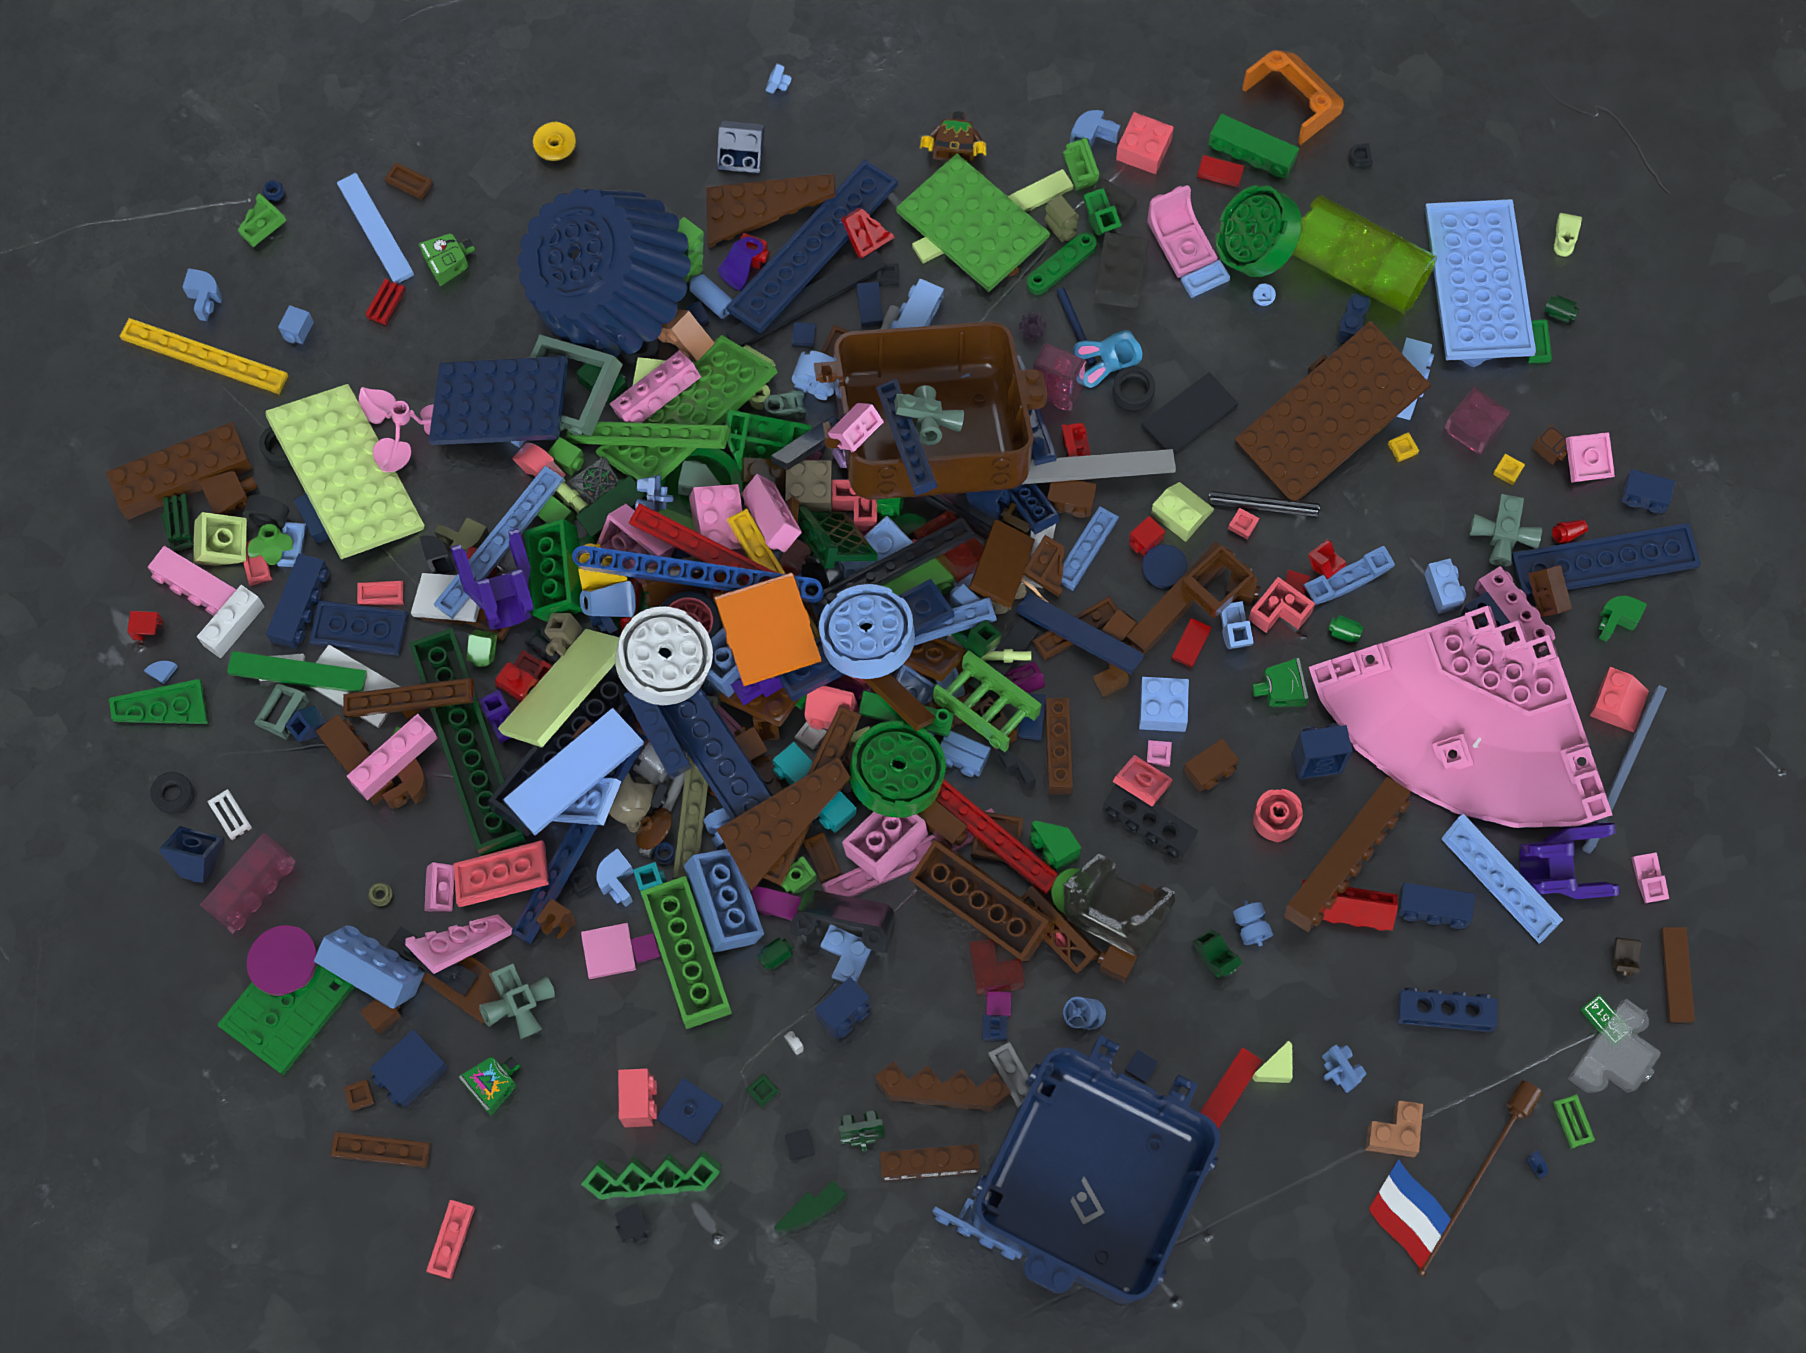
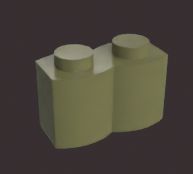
M1059 195L1046 205L1045 212L1047 215L1045 223L1057 238L1064 242L1075 237L1078 214L1064 197Z

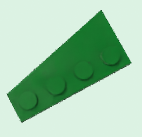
M200 679L109 698L111 719L114 722L208 724L203 685Z

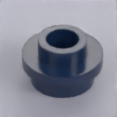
M270 180L265 183L263 195L268 201H278L284 196L285 190L280 182Z
M660 842L653 850L655 861L661 865L671 864L675 858V846L670 842ZM666 850L669 852V855L667 857L661 856V853Z

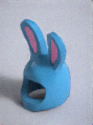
M1128 330L1112 334L1103 341H1080L1073 347V354L1078 359L1101 356V361L1086 370L1082 375V382L1088 388L1098 385L1112 371L1122 370L1129 366H1137L1142 360L1143 354L1140 344Z

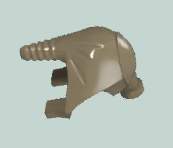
M628 772L617 791L609 814L615 820L626 824L630 832H637L641 820L646 816L651 806L650 803L656 790V784H648L645 776L635 777L632 781Z

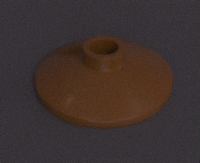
M655 809L641 821L636 835V843L641 849H652L665 838L672 823V814L668 809Z

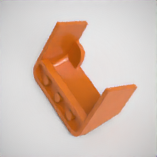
M1279 50L1271 51L1245 72L1242 88L1245 92L1270 72L1280 71L1310 100V108L1316 114L1301 125L1297 142L1300 145L1340 115L1343 110V99L1294 53Z

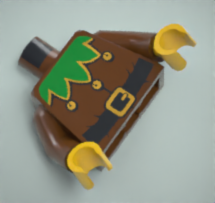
M960 111L953 113L952 120L943 119L941 125L936 126L928 136L921 137L920 149L927 147L929 151H932L933 148V159L949 161L954 155L958 154L966 162L974 163V156L977 153L986 155V143L982 140L979 132L973 129V123L965 121V114Z

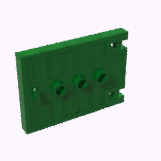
M319 964L314 976L306 986L284 996L267 994L251 982L217 1026L284 1076L355 986ZM335 984H338L340 987H339V989L335 992V991L332 989V987H333Z

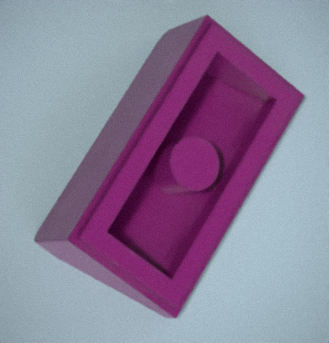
M1035 661L1010 670L1005 676L1026 693L1045 686L1043 674Z

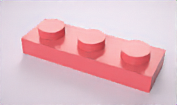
M450 1200L426 1272L452 1279L475 1209L474 1206Z

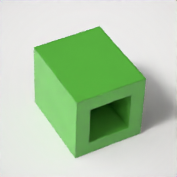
M561 437L557 439L548 452L554 458L553 462L562 471L571 476L575 471L580 470L584 463L582 450Z

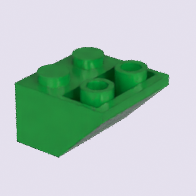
M1040 821L1032 822L1031 838L1029 841L1036 851L1040 850L1044 856L1042 860L1059 873L1079 861L1081 846L1069 828Z

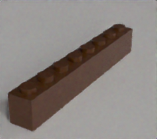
M1388 777L1383 781L1287 904L1284 915L1286 919L1307 932L1314 925L1318 926L1325 915L1323 914L1324 911L1332 909L1337 901V894L1339 892L1343 894L1347 889L1350 877L1358 875L1362 868L1361 863L1371 858L1376 844L1381 845L1387 835L1385 833L1387 829L1390 828L1392 830L1399 820L1397 816L1407 811L1411 804L1409 801L1411 791Z

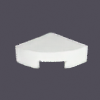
M793 1031L783 1035L796 1056L803 1052V1044L798 1037L796 1038Z

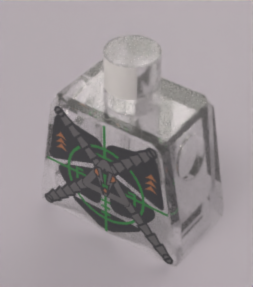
M602 457L570 480L572 489H576L580 497L589 505L596 502L602 493L613 489L618 482L605 457Z

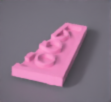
M496 914L470 921L467 926L455 925L448 927V931L436 934L435 931L425 933V937L415 939L414 936L406 938V946L435 974L512 935V927Z

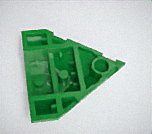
M733 410L727 411L725 425H728L731 429L727 441L740 474L742 458L771 459V455L810 431L812 425Z

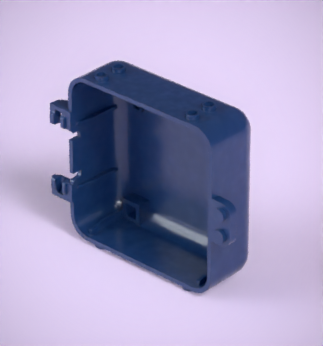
M1100 1035L1089 1056L1071 1048H1059L1050 1052L1041 1064L1036 1063L1025 1082V1085L1029 1087L987 1174H982L971 1194L975 1197L971 1207V1218L975 1227L982 1234L1027 1256L1023 1271L1025 1276L1032 1282L1054 1293H1063L1071 1287L1073 1281H1076L1117 1303L1130 1304L1148 1296L1155 1286L1162 1283L1167 1272L1163 1268L1206 1174L1214 1169L1218 1161V1157L1215 1154L1219 1148L1220 1134L1217 1126L1209 1117L1188 1107L1198 1086L1197 1083L1178 1074L1168 1096L1158 1095L1156 1090L1122 1073L1118 1075L1113 1072L1110 1066L1120 1044ZM1101 1045L1108 1049L1106 1055L1098 1052ZM1182 1086L1189 1089L1186 1096L1179 1093ZM1083 1177L1086 1178L1104 1211V1214L1084 1225L1071 1203L1072 1197L1076 1200L1085 1218L1097 1212V1209L1082 1183ZM1079 1192H1084L1087 1195V1199L1084 1202H1080L1077 1199Z

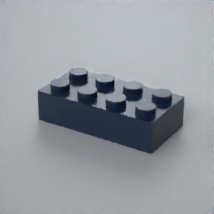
M1035 483L1021 484L1016 488L1008 489L1011 503L1017 504L1016 510L1024 521L1030 524V529L1035 535L1059 522L1058 513Z

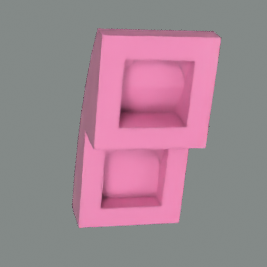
M1657 852L1631 857L1644 902L1649 903L1669 899L1665 875H1661Z

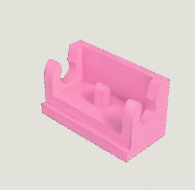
M857 403L828 434L831 438L840 440V443L837 445L839 448L854 452L883 423V420L872 404Z

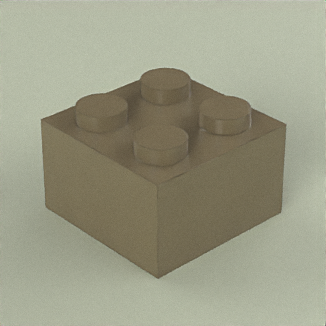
M803 460L791 469L786 470L785 502L794 497L799 501V505H805L810 512H832V461Z

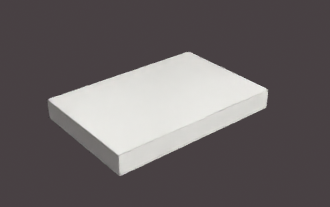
M422 573L411 614L413 617L476 622L480 607L470 598L454 619L450 618L437 609L434 603L456 575Z

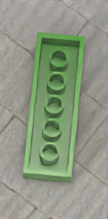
M686 876L642 890L641 894L686 1029L732 1014Z

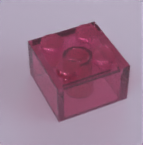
M1474 387L1448 418L1444 431L1481 455L1506 424L1511 412Z

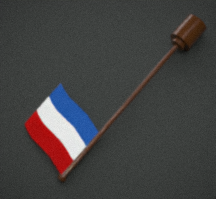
M1521 1080L1509 1100L1507 1107L1510 1109L1509 1113L1512 1117L1451 1219L1437 1200L1410 1176L1399 1159L1369 1207L1372 1216L1378 1224L1407 1251L1419 1267L1417 1271L1420 1276L1427 1274L1425 1272L1516 1118L1520 1120L1523 1117L1529 1118L1541 1098L1543 1092L1532 1083Z

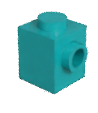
M656 862L633 869L640 893L642 890L667 882L663 869L658 871Z

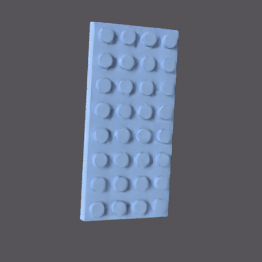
M1513 200L1426 204L1425 214L1446 360L1534 356L1536 349Z

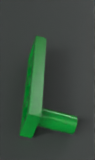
M868 691L863 692L858 714L885 722L903 721V724L909 725L878 694ZM924 706L935 718L933 723L923 727V729L929 733L948 737L954 713L946 709Z

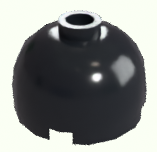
M812 555L805 558V564L801 565L802 577L818 580L823 590L845 579V569L840 561H835L833 569H825L819 559ZM810 586V587H809V588H812L813 591L815 592V593L812 594V595H815V594L818 593L819 588H818L817 586Z

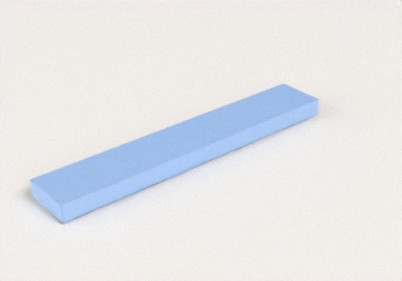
M354 173L338 181L337 184L392 281L398 284L414 276L412 269L358 175Z

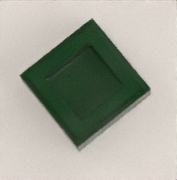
M764 1073L746 1088V1091L761 1108L780 1093V1090Z

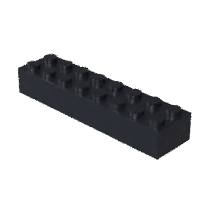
M614 665L543 747L534 745L488 800L491 811L526 836H529L531 833L530 829L503 799L574 741L572 736L587 719L594 724L613 708L624 720L632 711L624 696L629 690L620 680Z

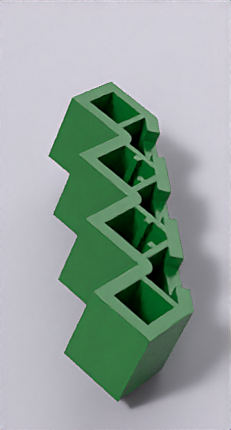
M704 1150L688 1168L668 1153L654 1171L634 1156L623 1170L617 1174L599 1159L584 1177L581 1184L600 1200L612 1197H636L658 1193L671 1194L680 1193L681 1191H704L720 1173L722 1165Z

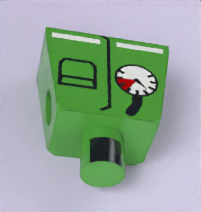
M447 234L419 243L422 255L440 286L467 269L468 263L465 255L475 251L470 239L458 244L453 234Z

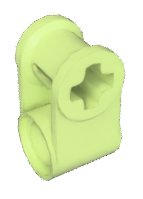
M1565 213L1559 214L1554 243V251L1559 256L1566 257L1572 254L1578 239L1582 221L1581 216Z

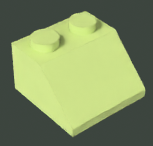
M1178 482L1167 488L1152 506L1151 516L1186 542L1214 511V508L1182 483Z
M202 512L194 521L193 563L220 566L245 562L247 519Z

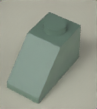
M683 460L678 482V494L690 496L694 487L721 486L706 464H701L695 460Z

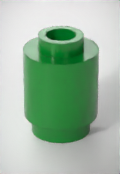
M1338 615V618H1332L1328 630L1332 631L1331 636L1349 643H1352V641L1358 643L1364 626L1359 625L1358 621Z

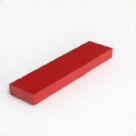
M1243 1047L1200 1111L1201 1114L1209 1117L1218 1129L1263 1061Z

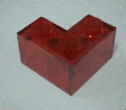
M994 940L970 942L969 950L977 995L1024 988L1025 981L1020 959L997 962Z

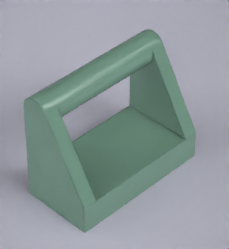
M277 684L254 724L287 740L291 732L285 724L297 710L306 708L309 699L305 693L297 689ZM282 693L292 697L276 725L265 722Z

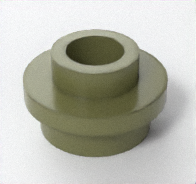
M385 883L374 884L368 894L370 901L376 906L387 905L393 895L391 888ZM379 892H385L383 898H377Z

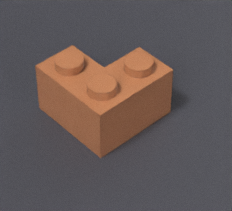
M677 309L675 318L671 322L662 324V330L658 336L661 342L675 344L689 360L698 361L714 344L713 340L689 311Z
M1398 1101L1394 1106L1393 1124L1372 1121L1368 1125L1366 1150L1415 1157L1419 1153L1423 1104Z

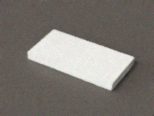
M330 645L327 646L316 662L319 664L366 670L368 674L364 691L400 687ZM310 687L342 707L343 694L350 693ZM390 713L360 716V718L380 728Z

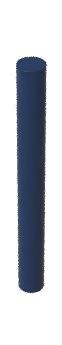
M1059 288L1057 294L1078 342L1087 341L1065 288ZM1095 357L1086 358L1089 366L1097 363Z

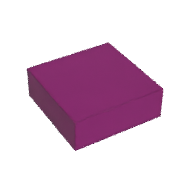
M654 933L631 939L637 964L660 957Z
M987 992V1015L1011 1017V992Z

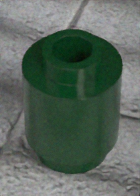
M1551 295L1544 311L1549 313L1551 317L1569 323L1570 320L1574 321L1576 319L1579 308L1576 307L1577 303L1559 295L1556 297Z
M778 937L760 950L761 953L757 957L768 971L771 968H777L791 958L792 954L790 952L793 948L786 938L781 940Z

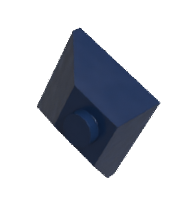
M179 826L160 847V853L181 878L203 883L213 872L223 843V837Z

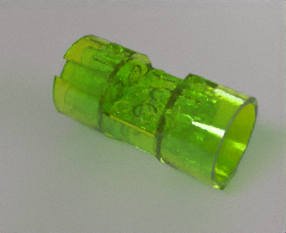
M1318 195L1310 205L1312 211L1309 210L1305 217L1301 219V233L1292 255L1405 315L1427 283L1435 267L1437 255L1325 196Z

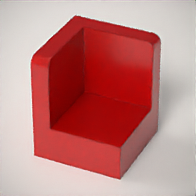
M1326 540L1308 554L1312 570L1320 576L1325 575L1327 580L1346 566V561L1335 554L1332 542Z
M130 611L127 633L133 640H143V634H156L157 624H163V619L158 612Z

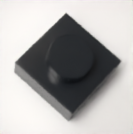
M661 783L656 785L649 810L654 811L665 804L668 797L665 793L668 787Z

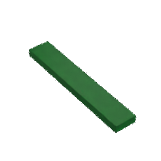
M232 651L227 673L233 676L350 693L364 691L368 674L366 670Z

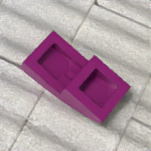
M756 887L751 891V896L758 913L767 916L774 915L792 921L800 903V897L763 887Z

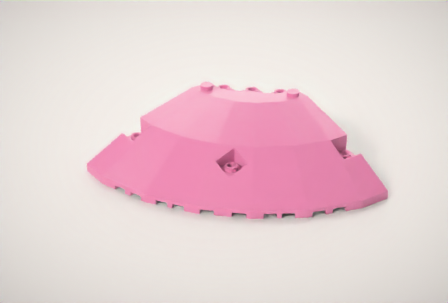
M1485 606L1465 613V616L1309 667L1320 701L1340 726L1347 725L1350 742L1353 744V747L1395 782L1456 814H1464L1465 816L1514 828L1580 826L1613 815L1551 635L1528 642L1521 621L1517 620L1498 627L1491 607ZM1480 618H1487L1488 623L1486 626L1479 624ZM1515 631L1518 634V638L1511 640L1509 638L1510 632ZM1546 646L1548 653L1545 655L1540 654L1539 648ZM1368 655H1373L1375 658L1372 664L1366 661ZM1480 737L1481 741L1477 745L1478 748H1474L1473 744ZM1452 749L1457 751V757L1454 759L1449 757V751ZM1579 757L1586 759L1587 762L1584 766H1580L1577 763Z

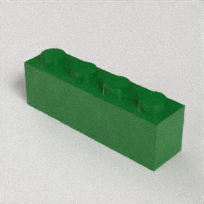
M1223 114L1220 115L1211 131L1208 144L1217 151L1226 152L1235 159H1242L1251 163L1256 168H1262L1276 177L1285 179L1291 171L1299 152L1298 147Z

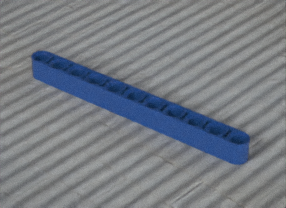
M579 546L572 554L577 566L586 571L732 592L761 583L766 579H774L786 575L591 546ZM584 553H589V560L581 563L579 560L580 556ZM611 556L613 558L612 563L609 566H603V559ZM628 560H635V566L632 569H625V563ZM651 563H657L658 569L655 572H647V568ZM673 567H681V572L677 576L670 575V570ZM701 569L704 571L702 578L693 579V573L696 570ZM719 573L727 574L724 582L718 583L715 581ZM742 576L750 578L749 583L745 586L738 584ZM794 576L802 602L817 603L823 598L824 590L818 580ZM810 586H817L819 588L818 593L814 596L808 595L807 589Z

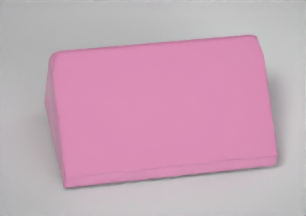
M433 862L427 866L424 910L428 912L453 911L454 865Z

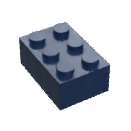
M1334 723L1322 729L1308 727L1299 733L1292 751L1297 780L1343 773L1352 754L1347 725L1340 726L1338 723Z

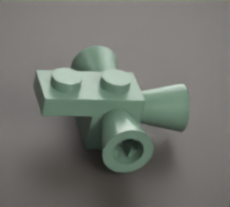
M931 386L918 387L914 392V396L897 393L894 400L896 414L912 417L920 441L925 445H935L941 440L942 433L939 425L960 432L964 420L963 410H942L941 401L935 400L936 391Z
M1501 494L1495 522L1475 513L1473 514L1469 536H1491L1490 545L1494 546L1489 562L1495 566L1507 567L1512 565L1511 550L1516 541L1538 549L1542 527H1519L1524 498Z
M513 964L490 973L489 975L500 1000L479 1005L480 1013L487 1026L490 1027L507 1014L508 1018L516 1016L520 1039L542 1030V1027L529 1009L537 1006L536 1001L555 997L553 986L548 977L544 975L528 987V984L522 985Z

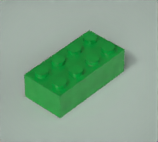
M560 519L525 530L526 554L531 567L529 589L534 610H531L532 615L548 622L551 613L574 614L581 612L580 594L582 586L578 566L572 557L573 551L579 547L577 526L565 519Z

